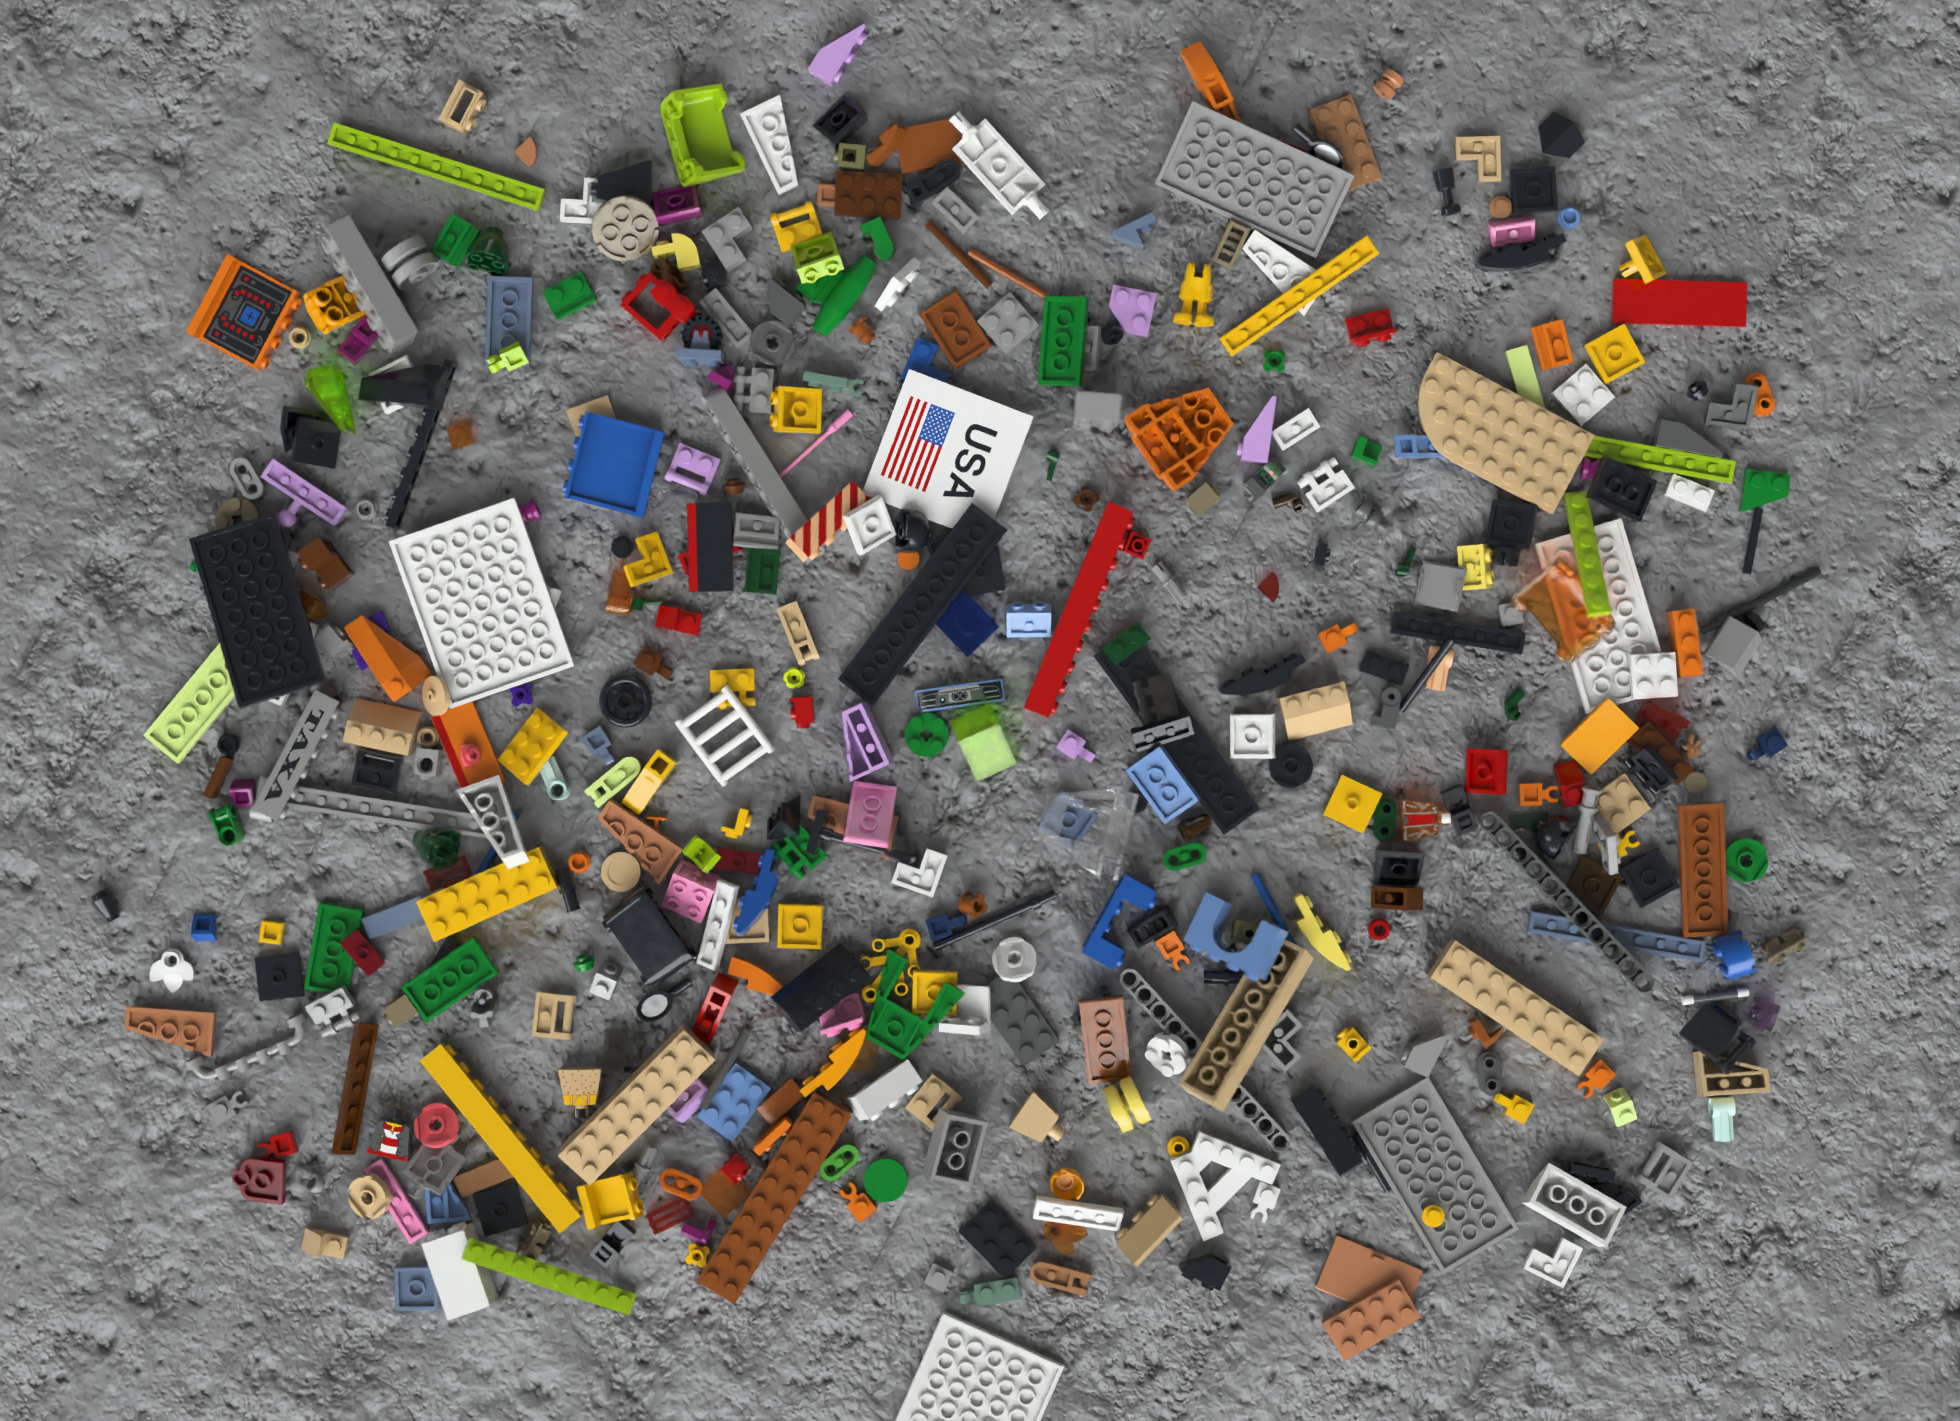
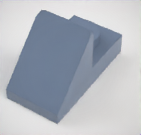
M1153 212L1113 230L1111 233L1112 238L1143 249V243L1137 232L1140 231L1143 234L1153 229L1152 225L1156 222Z

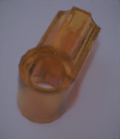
M613 570L611 592L608 594L606 613L630 615L632 597L630 596L631 587L624 571Z

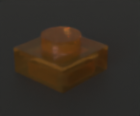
M470 423L447 428L452 450L475 445Z

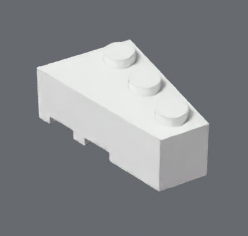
M907 1059L881 1074L879 1078L870 1084H866L859 1092L853 1096H848L845 1100L859 1121L870 1118L874 1121L883 1115L882 1110L887 1106L892 1108L900 1103L901 1096L906 1093L909 1096L919 1089L917 1085L923 1081Z

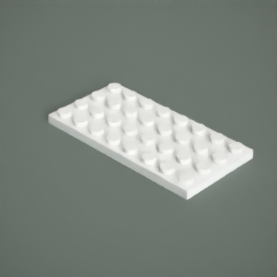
M1621 518L1594 526L1611 608L1610 615L1587 618L1571 534L1535 544L1586 714L1591 713L1606 697L1615 705L1635 700L1631 699L1629 655L1662 653Z

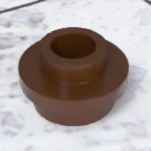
M739 478L729 479L727 484L723 485V489H726V494L728 495L740 494L744 492L745 482H740Z

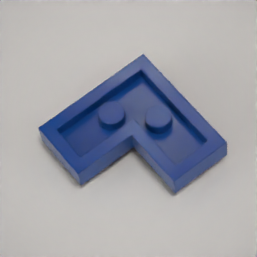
M918 337L901 375V379L905 380L908 370L911 369L947 383L950 374L931 367L939 346Z

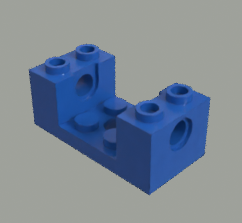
M1123 872L1081 947L1082 953L1114 970L1115 966L1120 967L1125 958L1123 947L1102 936V934L1107 935L1113 923L1110 920L1114 914L1118 915L1124 905L1122 899L1147 911L1148 907L1151 909L1154 907L1158 899L1156 896L1157 891Z

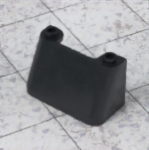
M647 884L603 915L604 921H602V924L609 933L613 932L642 973L640 977L647 987L651 985L655 988L696 959L698 955L693 948H689L688 945L684 946L687 943L686 940L682 939L659 907V902L657 900L652 901L653 891Z

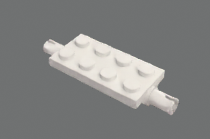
M958 111L949 120L961 132L963 138L952 150L1011 215L1015 214L1023 205H1027L1039 220L1050 211L1037 197V192L1045 186V183L986 119L977 126H972L961 112Z

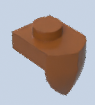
M1476 1017L1467 1021L1470 1026L1467 1028L1474 1040L1478 1038L1485 1049L1492 1045L1504 1030L1501 1027L1487 1034Z

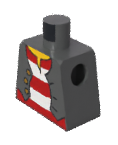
M393 1107L391 1118L383 1117L378 1121L367 1147V1154L406 1163L412 1159L414 1124L404 1121L406 1109Z

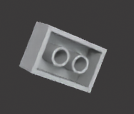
M1076 391L1073 425H1077V429L1090 430L1091 426L1099 427L1100 431H1113L1120 422L1122 394Z
M939 1108L922 1172L930 1179L971 1187L988 1122L977 1115Z

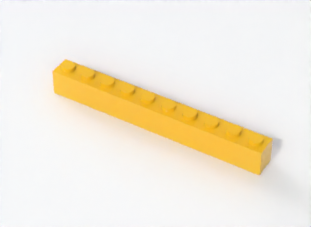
M444 1043L440 1044L421 1059L420 1062L556 1230L561 1233L583 1215L581 1212L582 1206L576 1199H570L566 1194L569 1191L561 1181L557 1183L553 1178V1170L547 1164L545 1166L541 1164L538 1160L540 1158L539 1153L533 1147L528 1148L525 1143L526 1137L520 1130L515 1131L511 1126L513 1122L506 1113H500L497 1109L499 1105L491 1095L487 1097L483 1092L485 1089L483 1084L477 1078L474 1080L470 1076L469 1072L471 1070L463 1061L460 1063L455 1057L457 1053L450 1044L447 1046Z

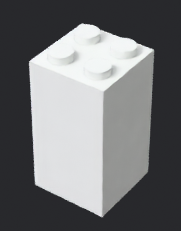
M465 1221L453 1224L447 1231L441 1228L431 1232L432 1234L427 1236V1240L421 1245L447 1320L489 1307L498 1298L489 1268L461 1259L468 1238L479 1240L473 1222L466 1224Z

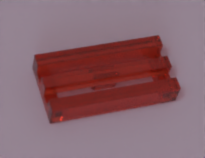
M465 855L423 871L431 892L473 875ZM462 861L464 864L431 877L430 873ZM466 869L467 873L435 885L433 882Z
M680 1197L647 1213L645 1217L648 1219L654 1235L693 1217L695 1214L689 1201ZM684 1202V1206L656 1220L653 1219V1216ZM685 1210L688 1211L687 1214L657 1228V1224Z

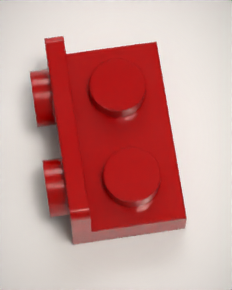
M1389 308L1344 320L1350 345L1356 344L1357 348L1370 345L1371 340L1378 339L1379 342L1391 340V336L1396 333V329L1392 325Z

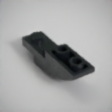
M1554 232L1543 237L1544 242L1536 245L1534 241L1523 246L1524 251H1522L1519 243L1512 246L1510 242L1499 248L1500 252L1492 255L1491 252H1488L1478 257L1480 261L1475 264V268L1484 271L1506 272L1533 267L1550 259L1547 251L1564 244L1567 240L1563 233L1556 235Z
M1294 652L1283 658L1285 663L1278 667L1276 664H1273L1264 669V675H1262L1259 668L1253 670L1250 667L1240 673L1241 678L1235 681L1233 678H1230L1221 684L1223 688L1218 691L1224 695H1247L1276 688L1291 681L1287 672L1303 664L1306 660L1302 654L1296 656Z

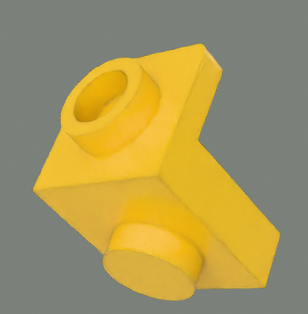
M740 808L735 828L725 825L721 827V831L725 832V836L738 839V835H744L745 829L750 828L753 815H749L750 809Z

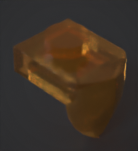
M300 590L309 620H320L328 616V610L322 601Z

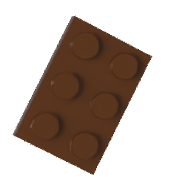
M853 171L835 172L834 217L901 219L902 174Z

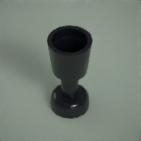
M1449 167L1432 172L1437 191L1443 192L1445 206L1441 208V215L1449 216L1460 213L1461 207L1459 204L1454 203L1451 189L1455 188L1454 168Z

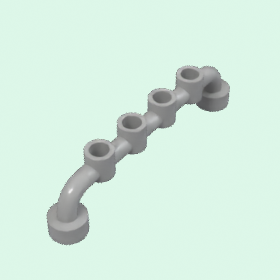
M304 1013L288 1018L289 1027H295L296 1030L292 1037L285 1038L273 1045L261 1048L249 1055H244L210 1071L202 1068L201 1065L205 1063L202 1055L185 1061L188 1070L193 1069L195 1074L202 1079L208 1080L218 1077L219 1081L225 1080L232 1076L231 1071L239 1069L241 1073L252 1068V1062L259 1060L260 1064L272 1060V1054L279 1052L282 1056L293 1051L292 1046L299 1043L304 1037L305 1029L303 1023L307 1020Z

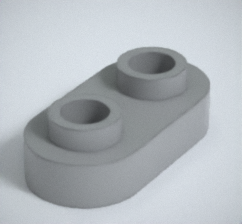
M245 458L233 460L230 464V473L243 496L252 500L261 498L265 492V486L252 462ZM241 466L246 467V472L243 474L240 472ZM256 485L257 491L252 493L251 487Z

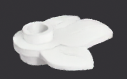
M169 949L163 953L161 960L153 963L149 977L151 982L163 979L169 991L174 993L181 987L183 980H193L194 969L190 963L184 960L181 951ZM172 955L176 957V963L170 961Z

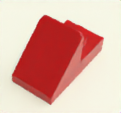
M659 605L655 627L699 636L703 614Z
M1576 760L1553 765L1563 808L1579 805L1584 792L1582 790V783L1585 781Z

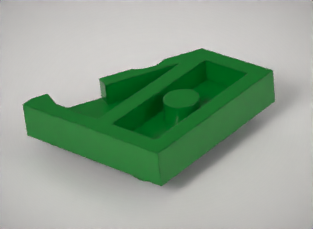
M1745 469L1739 511H1747L1788 497L1791 474Z

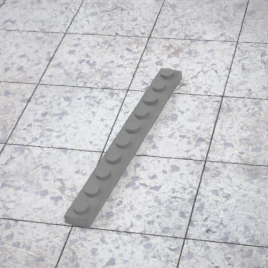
M298 786L300 788L295 798H289L286 806L291 808L487 838L472 814L468 812Z

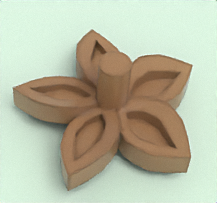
M1689 734L1688 743L1682 745L1686 750V760L1689 761L1694 756L1700 757L1698 746L1702 740H1694L1693 734Z

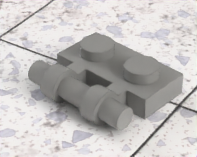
M737 367L736 375H734V383H736L735 395L732 397V402H734L737 410L743 412L744 403L750 404V413L771 414L772 404L770 403V395L774 389L775 370L752 368L751 376H745L746 367ZM744 384H751L750 396H744Z
M345 985L305 1005L306 1010L316 1025L324 1021L326 1027L320 1030L322 1037L333 1036L339 1033L340 1029L346 1026L351 1027L355 1025L356 1021L362 1019L359 1011L354 1013L350 1011L349 1008L355 1005V1001ZM341 1013L343 1019L335 1022L333 1016Z

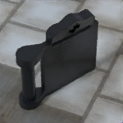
M1713 1001L1710 1005L1704 1004L1679 1032L1683 1039L1727 1075L1733 1070L1732 1066L1746 1050L1753 1048L1756 1044L1753 1037L1738 1029L1742 1024L1741 1019L1735 1015L1730 1007L1722 1005L1719 1001ZM1736 1037L1741 1041L1726 1060L1719 1058Z

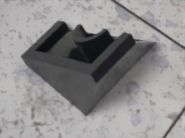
M1555 111L1538 127L1543 154L1569 159L1585 143L1575 123Z
M283 406L280 430L285 453L292 449L297 417L323 421L324 413Z
M801 795L787 803L782 802L781 808H777L776 814L772 813V818L769 817L767 819V839L773 840L799 835Z

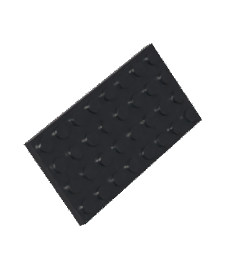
M274 512L189 538L238 708L242 709L326 683L327 680L277 513Z

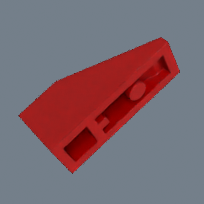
M720 972L713 981L692 1028V1032L701 1041L709 1045L739 981Z

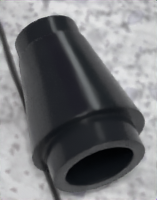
M107 888L91 896L93 900L91 903L108 923L120 917L113 894Z

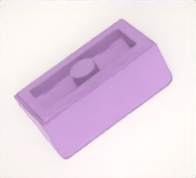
M698 1077L667 1109L676 1120L684 1123L700 1107L699 1105L709 1086Z

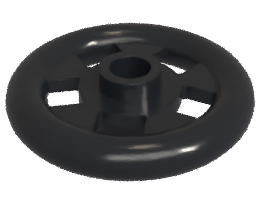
M619 675L609 680L602 688L599 706L603 716L611 724L622 728H629L640 724L647 718L652 706V696L649 688L641 679L632 675ZM623 685H633L632 692L623 690ZM612 689L618 692L615 700L608 698ZM642 694L643 704H637L635 695ZM624 697H628L630 700L627 706L622 703ZM616 706L621 713L615 716L610 710L612 707ZM635 709L637 715L633 718H628L626 713Z

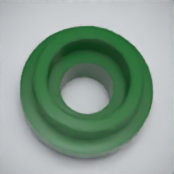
M589 954L579 955L576 957V961L573 962V966L577 968L578 972L588 971L595 966L594 956H589Z

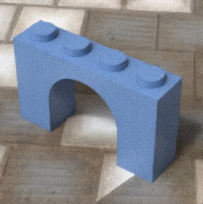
M1206 892L1185 935L1184 941L1190 943L1189 948L1198 953H1201L1202 950L1209 953L1207 957L1218 963L1220 960L1227 962L1226 967L1236 972L1239 969L1245 971L1244 976L1251 980L1257 981L1259 978L1266 981L1288 932L1267 921L1261 920L1251 943L1240 952L1230 953L1222 943L1221 929L1233 904Z

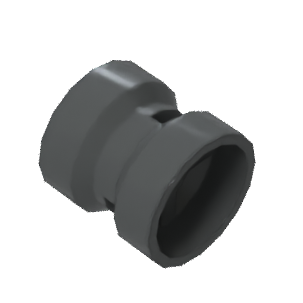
M1367 498L1353 513V516L1361 519L1364 525L1370 529L1382 517L1384 512L1373 507V503Z

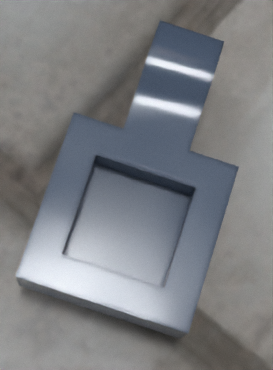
M598 726L581 737L593 756L600 754L605 764L609 766L616 762V759L608 749L613 744L602 726Z

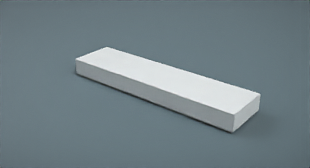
M723 879L717 880L697 964L714 971L719 970L740 886Z
M1037 1196L1032 1217L1039 1220L1119 1231L1124 1211L1123 1208Z

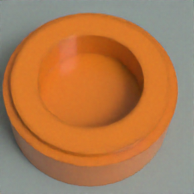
M918 552L898 554V563L905 570L915 569L920 562Z

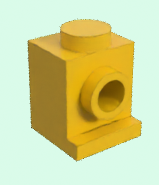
M1352 1026L1348 1029L1344 1027L1336 1035L1338 1038L1335 1042L1355 1063L1372 1048ZM1356 1040V1046L1353 1048L1349 1047V1042Z

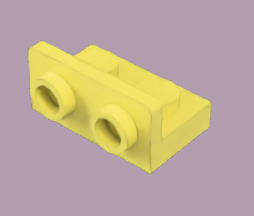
M1489 544L1457 546L1458 567L1467 568L1462 591L1492 589L1495 576L1493 570H1491L1493 551L1489 548Z

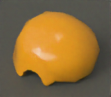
M1062 1168L1055 1171L1052 1175L1050 1188L1055 1197L1059 1199L1078 1200L1084 1192V1180L1077 1170Z

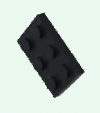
M1602 456L1586 498L1634 521L1641 522L1658 481L1612 458Z
M991 1200L959 1230V1233L1004 1279L1037 1248Z

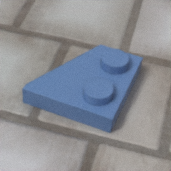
M450 1182L441 1197L431 1190L425 1189L427 1224L471 1220V1215L452 1182Z

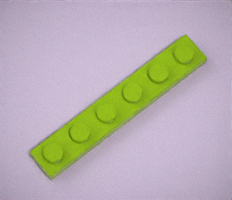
M1587 491L1564 493L1563 499L1587 618L1610 615L1611 608L1589 501L1586 498Z

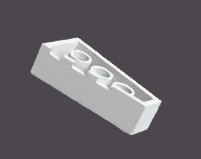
M497 775L458 789L457 792L506 867L510 869L529 862L505 786L500 776Z

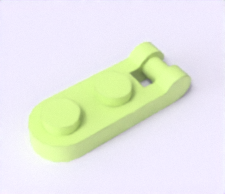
M635 757L622 759L584 792L588 796L591 795L596 801L594 804L600 808L641 773L642 766L640 761ZM601 786L606 791V793L603 796L597 790Z

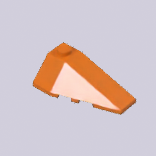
M361 615L344 627L378 682L393 702L433 675L418 654L412 652L400 641L391 637L365 616Z

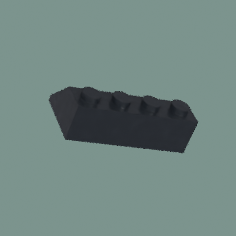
M838 943L770 998L798 1033L805 1030L871 976L859 960L842 944Z

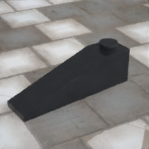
M424 364L361 378L358 400L442 411L449 367Z

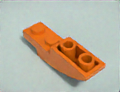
M1198 41L1181 50L1180 54L1198 92L1201 91L1208 108L1237 122H1241L1232 102L1234 99L1202 43Z

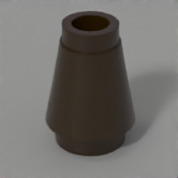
M1207 813L1181 820V823L1177 824V828L1184 840H1192L1208 828V826L1212 825Z

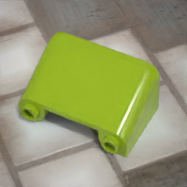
M722 83L675 90L661 102L662 120L678 178L683 187L712 181L745 170L744 156L739 151H732L721 111L728 101L727 93L723 90Z

